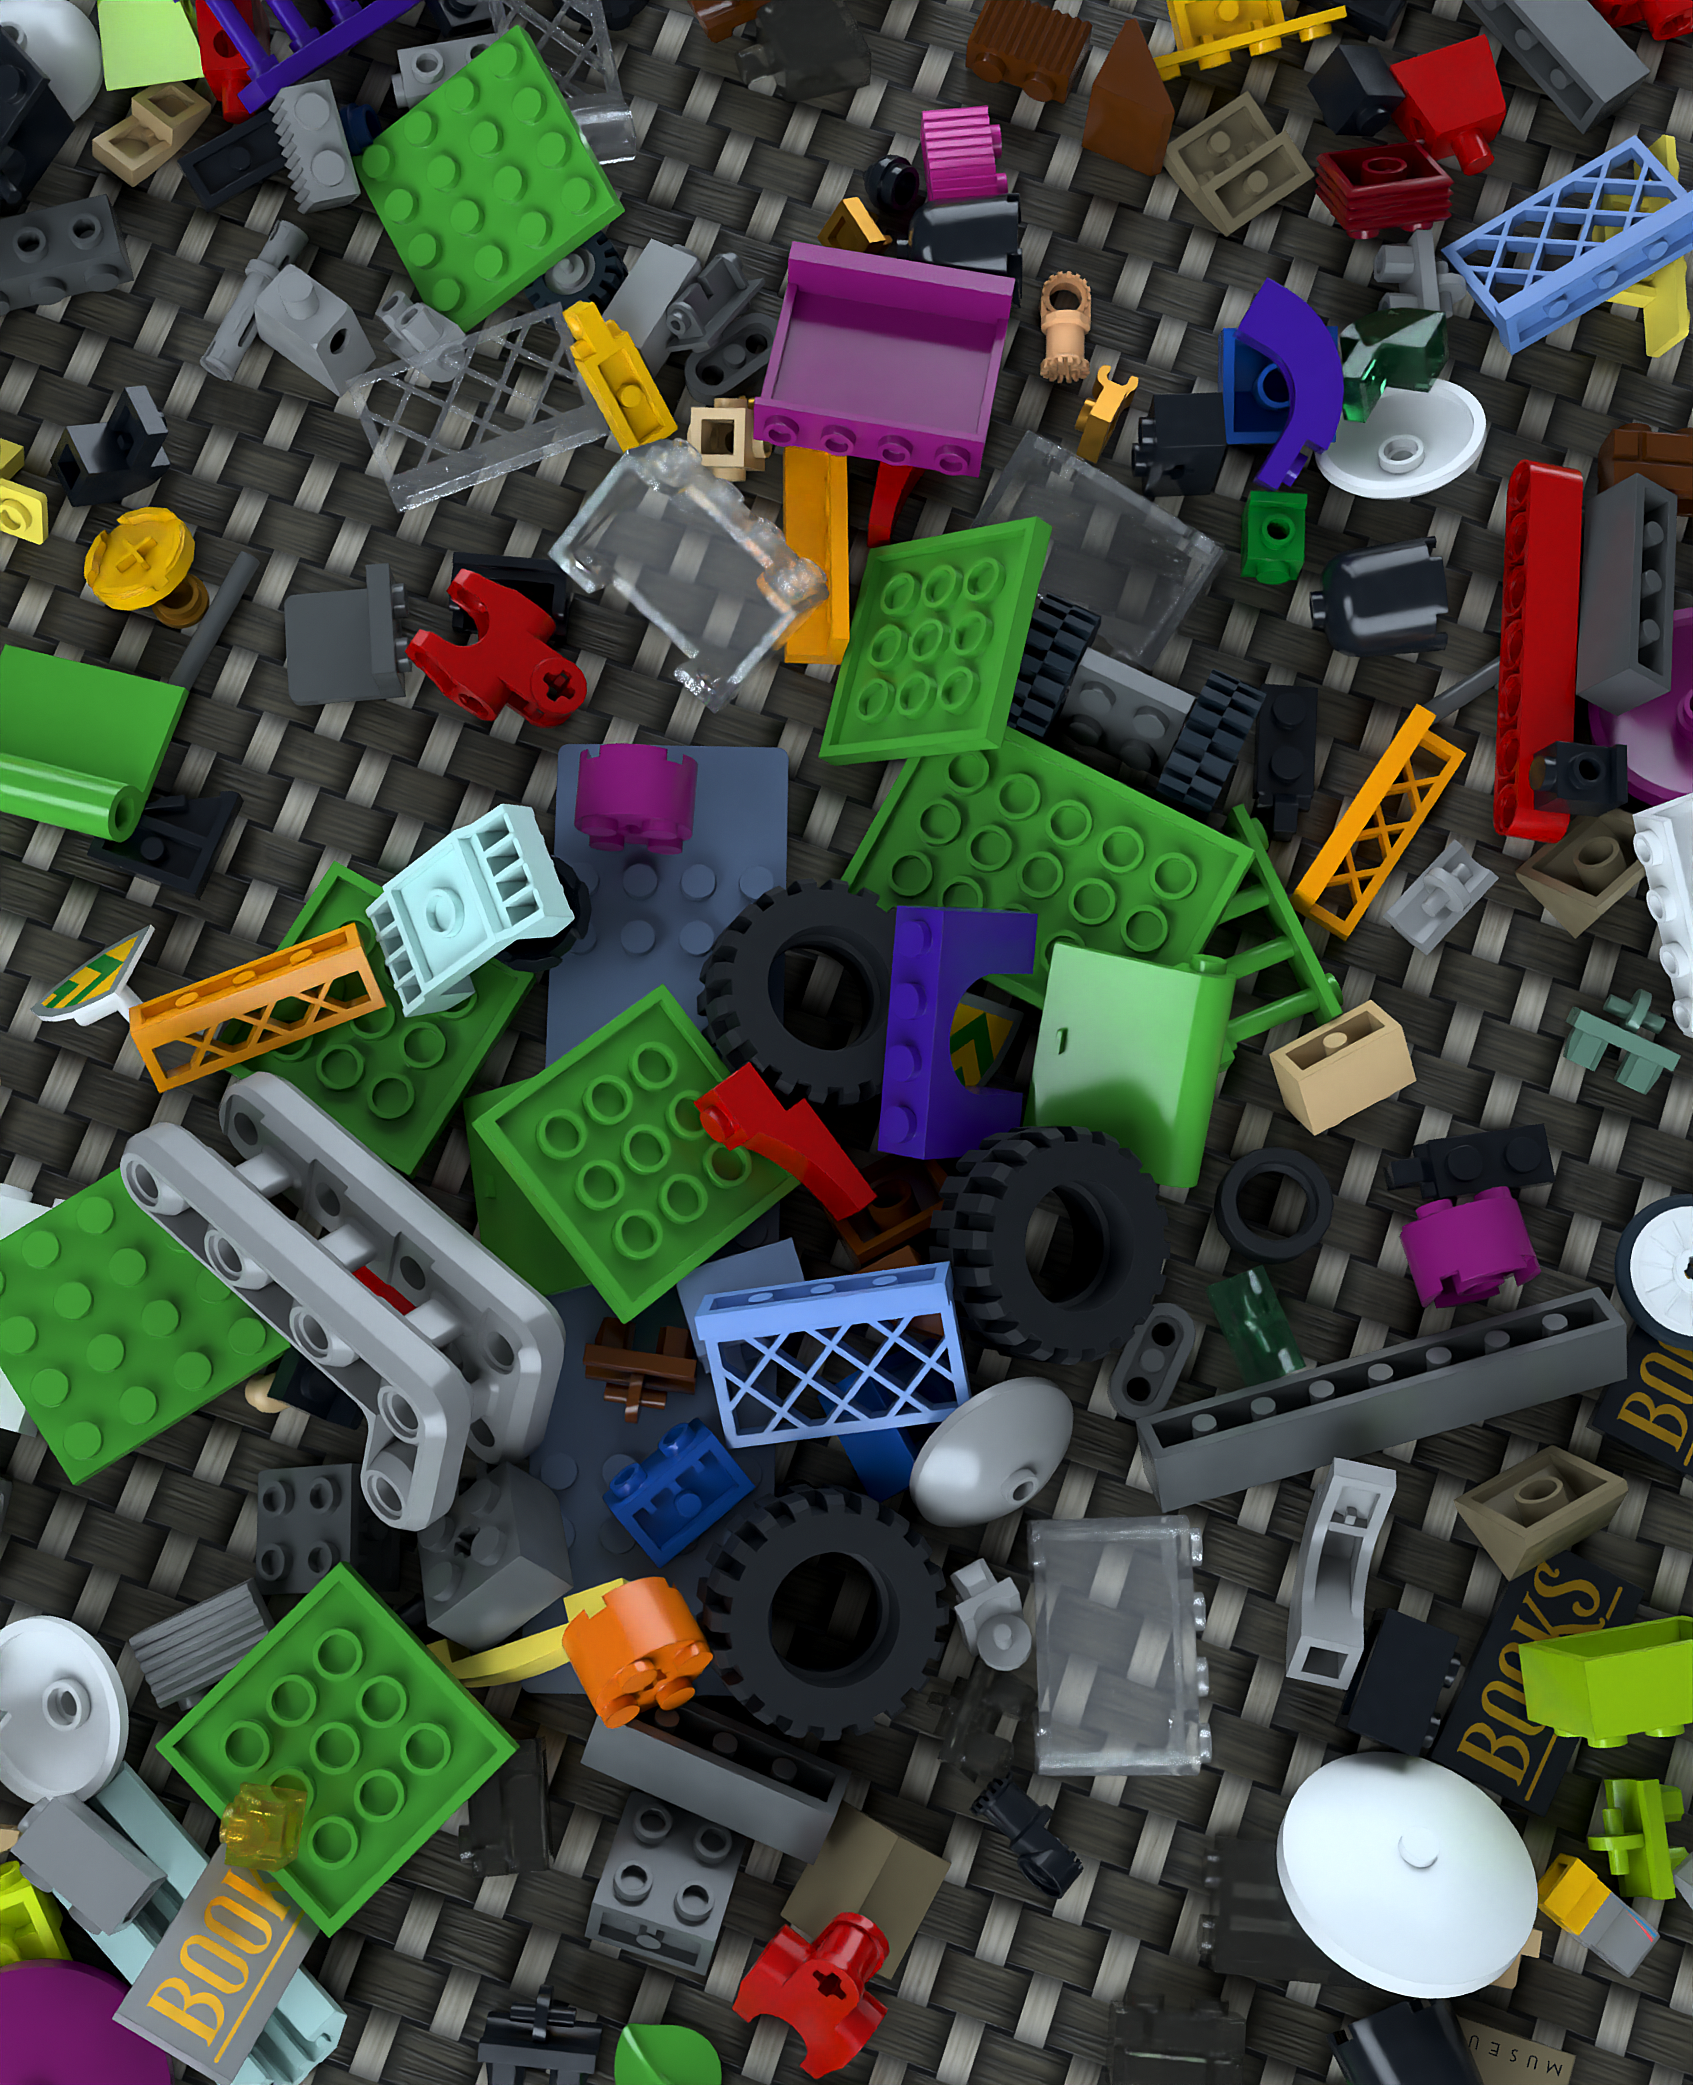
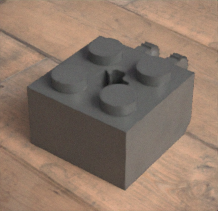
M481 1460L476 1465L477 1481L475 1483L465 1479V1477H459L454 1501L449 1511L425 1529L416 1531L427 1626L478 1654L492 1649L574 1587L559 1500L549 1486L507 1460L499 1466Z

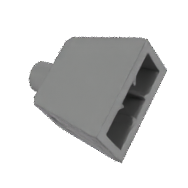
M293 264L286 265L256 298L253 304L260 339L340 398L376 359L375 353L352 308ZM330 344H332V347H333V348H335V347H340V348L337 349L336 351L331 352V350H330Z

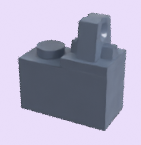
M792 1238L700 1265L676 1284L699 1363H703L706 1374L711 1372L704 1340L698 1339L694 1316L704 1296L805 1281ZM777 1335L769 1336L770 1339L777 1337ZM744 1339L722 1342L726 1361L748 1376L745 1362L759 1358L757 1348ZM730 1381L734 1395L739 1386Z

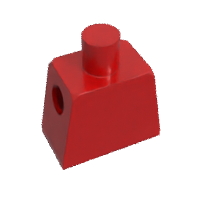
M195 0L203 74L216 100L222 102L223 119L229 123L241 124L256 115V111L249 114L237 96L242 89L252 82L246 73L250 68L204 0ZM231 0L267 55L270 56L269 20L261 1Z
M1483 34L1390 65L1391 73L1406 96L1391 114V117L1409 142H1419L1435 161L1455 155L1466 176L1478 174L1488 168L1495 159L1488 143L1496 138L1506 116V103L1486 35Z

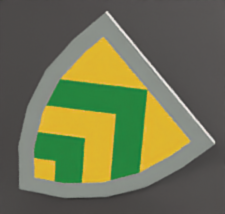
M149 925L109 946L82 964L30 1008L32 1013L42 1021L57 1022L74 1018L79 1025L87 1026L119 1011L129 1022V1008L143 1002L126 983L155 928Z
M969 992L964 993L956 1008L950 1032L951 1061L954 1071L963 1086L977 1085L984 1087L1001 1065L1025 1013Z

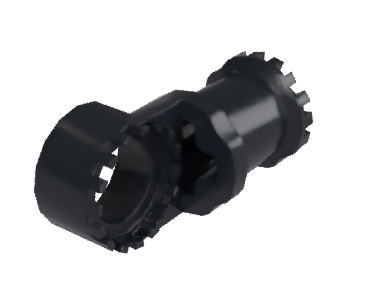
M1005 1767L993 1778L994 1784L989 1782L987 1785L991 1791L984 1789L974 1800L969 1810L975 1816L983 1814L1011 1840L1009 1848L1019 1857L1017 1860L1018 1868L1034 1887L1049 1897L1061 1899L1084 1869L1081 1865L1082 1862L1078 1858L1074 1862V1858L1077 1856L1076 1853L1072 1851L1068 1855L1066 1851L1069 1846L1067 1844L1062 1845L1059 1838H1055L1044 1828L1054 1810L1047 1804L1039 1806L1012 1780L1014 1773L1008 1767Z

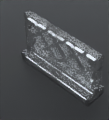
M560 302L345 380L397 513L611 435L603 412H600L594 397L574 362L575 358L572 355L570 346L575 341L562 314L564 311ZM552 317L560 343L550 362L521 348L532 324ZM521 329L515 344L499 337ZM491 340L511 350L498 382L468 368L477 344ZM467 349L461 364L445 357ZM564 351L572 372L558 366ZM518 354L548 368L535 399L505 385ZM438 360L458 370L445 401L414 387L423 364ZM414 368L408 384L392 377ZM555 372L576 382L584 405L562 413L542 403ZM465 373L495 387L482 419L451 405ZM384 379L405 389L392 421L369 411L360 387ZM502 391L532 405L523 428L508 432L489 423ZM411 393L442 407L429 439L398 425ZM539 409L553 415V417L533 424ZM448 411L479 425L469 448L455 452L436 443ZM373 420L389 427L383 442H381ZM486 428L501 435L480 443ZM395 430L426 444L417 467L394 475L386 455ZM433 448L447 454L445 457L426 463Z

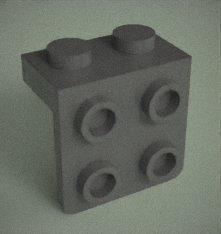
M389 563L365 565L367 589L291 595L285 600L284 616L288 692L291 700L296 705L307 706L406 697L404 672H412L413 666L412 660L405 653L410 641L408 637H402L401 618H409L408 595L405 583L396 584Z

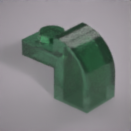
M1407 307L1384 309L1356 320L1342 332L1339 339L1343 361L1341 366L1344 382L1342 407L1344 420L1365 423L1386 387L1429 393L1450 358L1446 312Z

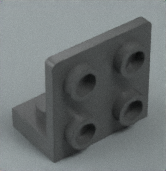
M348 1463L268 1469L259 1472L256 1584L261 1595L309 1593L342 1561H347L375 1592H399L400 1529L391 1527L380 1520L367 1503L361 1488L360 1475L362 1464Z
M632 1791L629 1794L592 1901L584 1937L706 1976L748 1837L663 1799Z

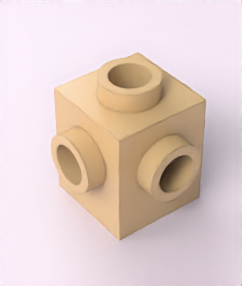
M715 398L714 408L691 407V424L687 433L690 466L712 470V480L743 482L746 481V471H765V458L770 457L773 444L753 439L754 410L748 409V400ZM734 437V447L732 448V439Z

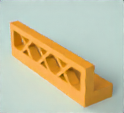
M786 446L783 450L785 663L841 665L850 640L847 456H834L825 451Z
M1416 704L1289 899L1294 910L1343 941L1347 940L1467 754L1428 730L1437 715L1419 704ZM1417 745L1422 746L1447 762L1438 776L1415 780L1410 756ZM1402 772L1404 782L1393 784L1399 773ZM1430 788L1421 802L1418 790ZM1407 793L1413 814L1408 822L1385 825L1380 805L1382 799L1386 796ZM1372 816L1375 828L1363 830ZM1400 834L1391 848L1389 835ZM1378 838L1383 857L1382 864L1377 868L1356 871L1350 848L1354 842ZM1341 862H1343L1345 874L1333 876ZM1371 879L1363 893H1361L1359 881ZM1348 883L1354 907L1345 921L1315 903L1324 888Z
M354 922L129 1008L130 1034L159 1093H162L387 1005L367 959L363 940ZM357 970L368 992L366 995L347 1002L327 996L334 979ZM318 986L316 991L310 990V988ZM289 996L310 1003L304 1018L288 1024L270 1017L276 1002ZM262 1007L260 1013L253 1011L255 1009ZM320 1007L327 1009L318 1013ZM236 1018L254 1025L247 1040L233 1046L212 1039L219 1023ZM205 1029L203 1035L195 1033ZM263 1029L270 1030L269 1032L262 1034ZM175 1040L197 1047L189 1063L165 1071L155 1051L156 1047ZM206 1051L213 1052L212 1054L204 1056Z

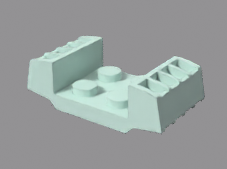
M500 804L472 824L454 830L382 886L384 892L365 910L368 918H371L376 932V941L381 945L386 959L384 962L390 969L395 983L393 986L400 996L405 1017L445 1011L475 993L469 974L517 939L553 937L575 919L563 892L564 888L560 884L554 869L553 860L550 858L545 846L544 837L541 835L536 823L532 807Z

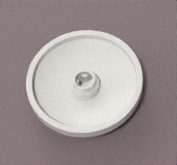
M1394 1752L1357 1753L1334 1760L1315 1771L1299 1787L1280 1826L1276 1852L1277 1869L1284 1895L1294 1916L1312 1941L1328 1957L1348 1972L1374 1986L1393 1993L1419 1998H1449L1474 1992L1498 1979L1511 1966L1532 1931L1538 1905V1888L1531 1857L1522 1838L1506 1814L1482 1790L1467 1779L1437 1763L1420 1757Z

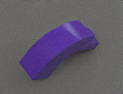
M1267 277L1234 332L1233 337L1261 352L1273 361L1281 371L1288 387L1289 412L1285 426L1252 481L1268 492H1275L1281 483L1291 487L1308 459L1306 455L1300 453L1303 445L1318 454L1328 450L1340 421L1343 407L1344 382L1341 360L1336 345L1322 319L1303 299Z

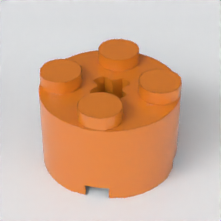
M662 1577L638 1579L611 1590L601 1596L607 1607L590 1619L584 1609L566 1628L562 1637V1646L596 1713L602 1718L605 1726L611 1729L625 1725L638 1714L658 1705L663 1711H669L685 1704L695 1694L692 1682L702 1673L713 1658L709 1644L682 1594L674 1583L670 1588L666 1579Z

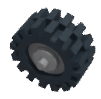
M600 230L525 287L524 293L547 324L550 323L556 331L561 333L564 332L566 327L572 335L562 312L582 300V302H594L602 316L629 273L623 259L610 239L608 240L606 235Z

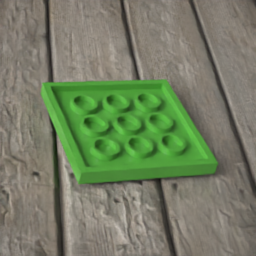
M518 24L373 140L374 144L362 149L363 154L351 157L354 169L424 304L457 324L464 333L468 332L625 212L529 33Z
M1038 516L870 548L850 628V640L842 660L818 757L831 765L840 766L1001 748L1052 526Z
M333 861L275 952L355 922L364 943L367 959L387 1006L222 1070L239 1080L256 1072H267L283 1077L301 1090L391 1168L413 1180L537 981V978L532 972L513 970L492 957L469 974L475 989L474 994L448 1010L405 1017L400 996L393 986L395 983L390 969L385 965L384 960L386 959L381 945L376 941V932L371 918H368L365 911L384 890L379 885ZM357 970L334 979L327 996L347 1002L366 995L368 992ZM318 986L310 988V990L316 991ZM289 996L276 1002L270 1017L288 1024L304 1018L310 1003ZM262 1007L255 1009L253 1011L260 1013ZM320 1007L318 1013L327 1009ZM232 1018L218 1041L232 1046L246 1041L254 1025ZM263 1029L262 1034L267 1033L270 1030Z
M663 983L471 1124L623 1324L636 1317L801 1184L792 1174L759 1153L743 1146H738L729 1152L723 1143L715 1141L706 1132L700 1121V1111L693 1102L731 1075V1072Z
M120 1167L0 1240V1368L71 1483L75 1486H79L284 1355L286 1350L291 1347L290 1342L135 1203L124 1185Z
M342 1561L154 1747L330 1938L520 1748V1745L347 1561Z

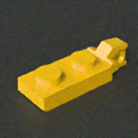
M580 300L562 312L573 337L577 340V342L570 346L572 355L575 358L574 362L625 457L636 460L677 431L678 426L628 331L620 330L613 319L604 322L594 302L588 303Z

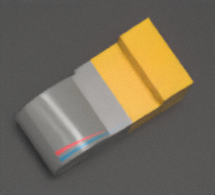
M1560 1853L1537 1883V1907L1583 1947H1588L1615 1970L1630 1978L1660 1938L1659 1933L1597 1879L1598 1875L1579 1858Z

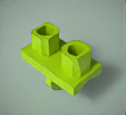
M1605 1779L1604 1784L1608 1808L1602 1809L1605 1833L1587 1836L1589 1850L1608 1851L1611 1875L1618 1876L1620 1897H1648L1653 1900L1676 1898V1886L1673 1881L1672 1871L1689 1853L1685 1847L1668 1846L1665 1823L1681 1821V1817L1684 1814L1681 1789L1676 1786L1659 1784V1779Z

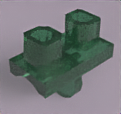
M1263 1265L1205 1288V1292L1246 1388L1278 1379L1306 1367L1287 1318L1279 1304Z

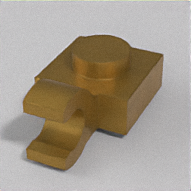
M1106 364L1098 370L1092 388L1094 399L1089 397L1086 399L1075 424V429L1083 432L1076 455L1094 463H1097L1110 439L1121 412L1132 403L1138 386V378L1131 376L1128 383L1123 386L1108 380L1111 366Z

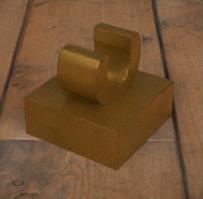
M858 197L842 199L817 236L822 246L879 256H883L893 241L890 235H882L875 224L878 216L874 212L867 211Z

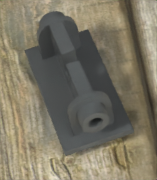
M728 252L716 255L697 276L699 283L690 284L675 302L668 307L666 324L669 330L676 334V337L667 345V351L674 352L692 349L695 353H700L717 345L723 338L722 332L732 320L744 314L751 307L750 300L766 283L764 278L747 281L742 272V261L736 254Z

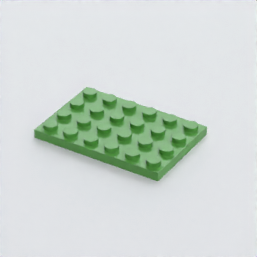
M1006 726L1001 748L908 758L841 880L848 882V893L855 895L865 887L880 895L876 905L886 912L893 906L897 908L898 905L990 908L1038 914L1033 974H989L980 979L1043 1012L1054 943L1057 941L1172 967L1180 963H1190L1191 955L1202 954L1256 857V852L1218 831Z

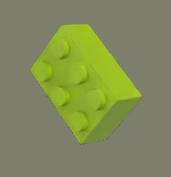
M1681 1615L1518 1644L1528 1720L1554 1728L1556 1736H1580L1587 1738L1588 1745L1591 1747L1612 1748L1626 1745L1628 1743L1627 1735L1645 1732V1735L1652 1737L1676 1736L1685 1732L1684 1724L1693 1723V1617Z

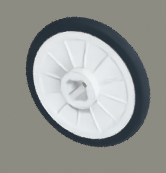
M1681 1194L1659 1199L1643 1208L1633 1217L1618 1242L1614 1260V1273L1622 1303L1632 1319L1645 1332L1666 1345L1693 1351V1279H1687L1684 1273L1687 1270L1688 1263L1693 1264V1194Z

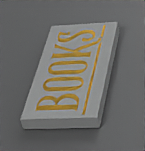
M229 1829L112 2019L218 2084L230 2085L318 1935L320 1928Z

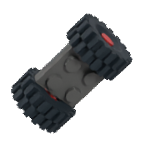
M1048 592L1046 597L1044 596L1039 608L1036 609L1030 622L1007 726L1045 744L1052 733L1054 725L1057 724L1055 730L1069 736L1080 745L1098 749L1121 760L1125 765L1134 770L1145 771L1158 778L1161 775L1152 799L1205 824L1267 692L1213 668L1185 724V720L1196 698L1195 696L1091 649L1098 634L1097 631L1101 625L1102 616Z

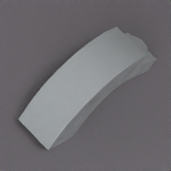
M1334 1457L1325 1483H1318L1305 1524L1290 1602L1286 1643V1677L1348 1690L1364 1650V1599L1367 1577L1378 1534L1396 1491V1470Z

